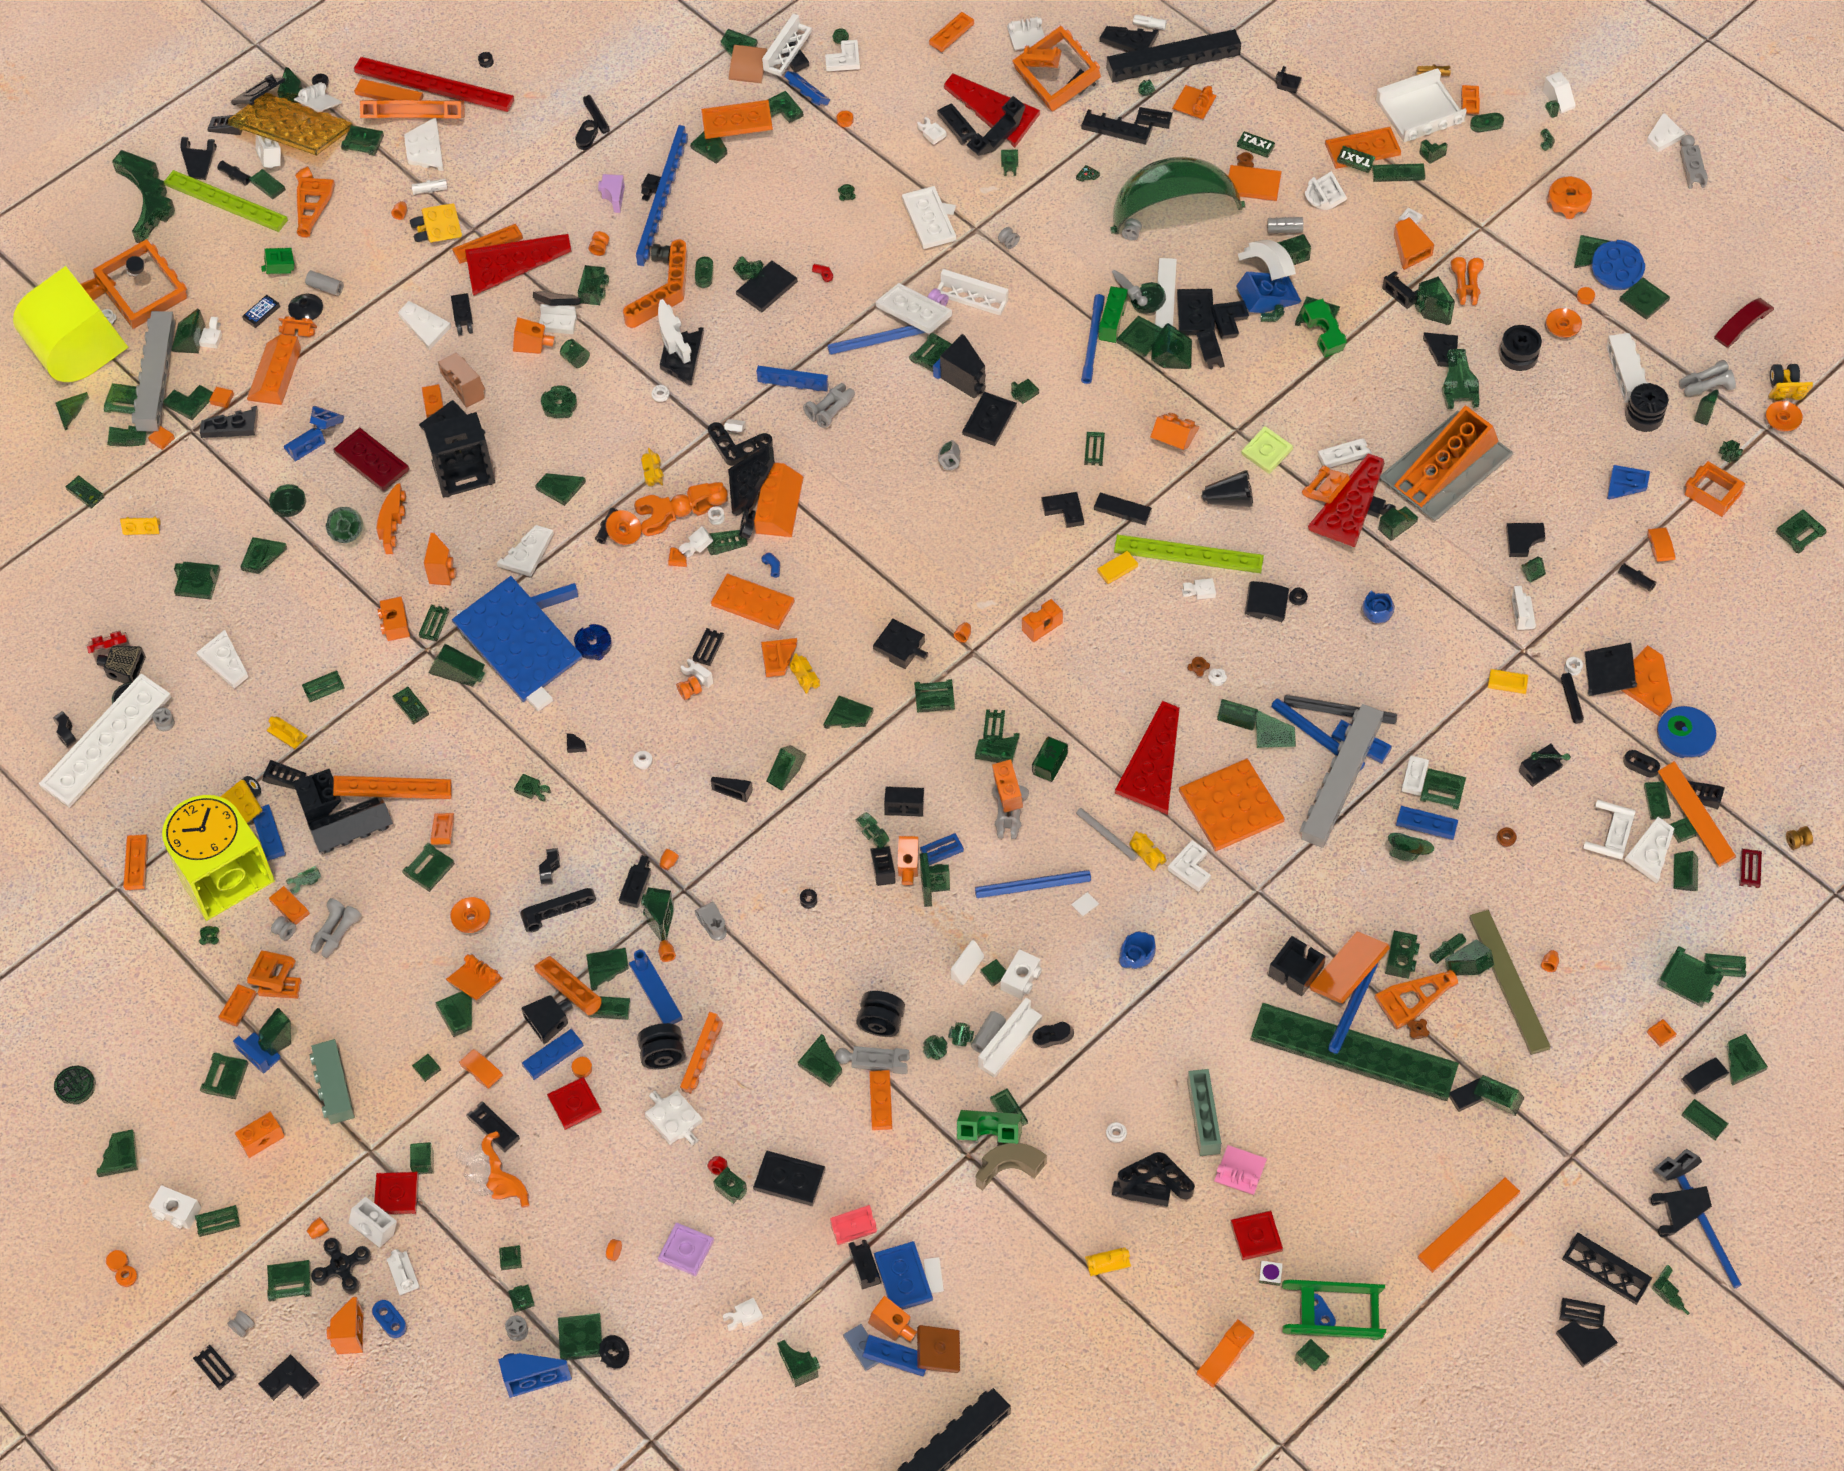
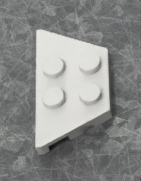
M436 118L404 134L408 164L420 165L424 168L432 166L437 167L438 171H444Z

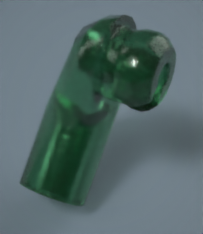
M1546 128L1540 133L1544 138V142L1540 144L1544 151H1547L1549 148L1551 149L1555 143L1554 137Z
M1276 305L1272 313H1261V322L1278 321L1284 316V306Z

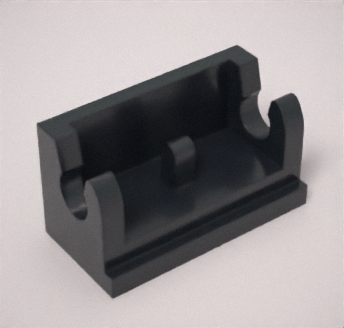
M1394 271L1384 277L1382 289L1408 309L1421 300L1419 295L1421 291H1412L1399 280V277H1397L1398 272Z
M1211 328L1196 333L1205 363L1207 362L1209 369H1213L1212 365L1214 363H1218L1220 368L1225 367L1214 329Z
M1550 743L1522 761L1519 773L1534 787L1563 767V764L1560 762L1563 757L1553 747V744Z
M885 787L884 815L923 817L924 788Z
M862 1240V1244L858 1246L854 1242L848 1243L849 1253L861 1289L882 1284L867 1241Z

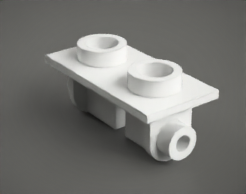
M393 1250L391 1252L392 1255L387 1258V1262L399 1295L420 1288L407 1251Z

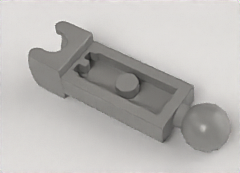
M1685 135L1681 140V155L1687 176L1688 188L1692 189L1694 182L1700 183L1701 187L1705 188L1708 176L1704 169L1699 145H1694L1695 139L1692 135Z
M854 1046L853 1053H850L845 1048L838 1049L835 1053V1059L840 1064L852 1061V1068L880 1071L890 1070L895 1074H907V1063L901 1061H908L910 1059V1052L908 1049L899 1048L892 1050Z

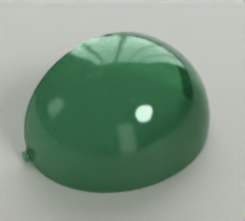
M1194 157L1164 158L1142 167L1124 183L1114 204L1113 226L1110 227L1111 234H1119V229L1124 221L1136 212L1153 204L1180 196L1203 193L1228 195L1233 197L1238 210L1245 208V201H1241L1238 190L1230 177L1216 165Z

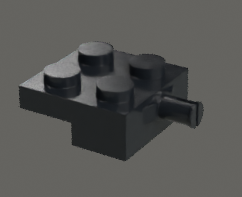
M893 618L873 644V650L889 657V662L903 669L908 667L916 655L924 660L928 656V652L921 649L925 643V634Z

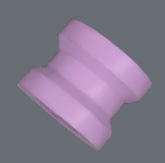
M937 288L933 289L927 297L943 306H946L949 299L948 295L941 294V291Z

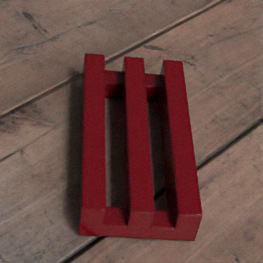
M1742 848L1739 886L1747 885V887L1755 886V888H1760L1762 851ZM1746 854H1749L1748 879H1745ZM1753 855H1757L1756 880H1752Z

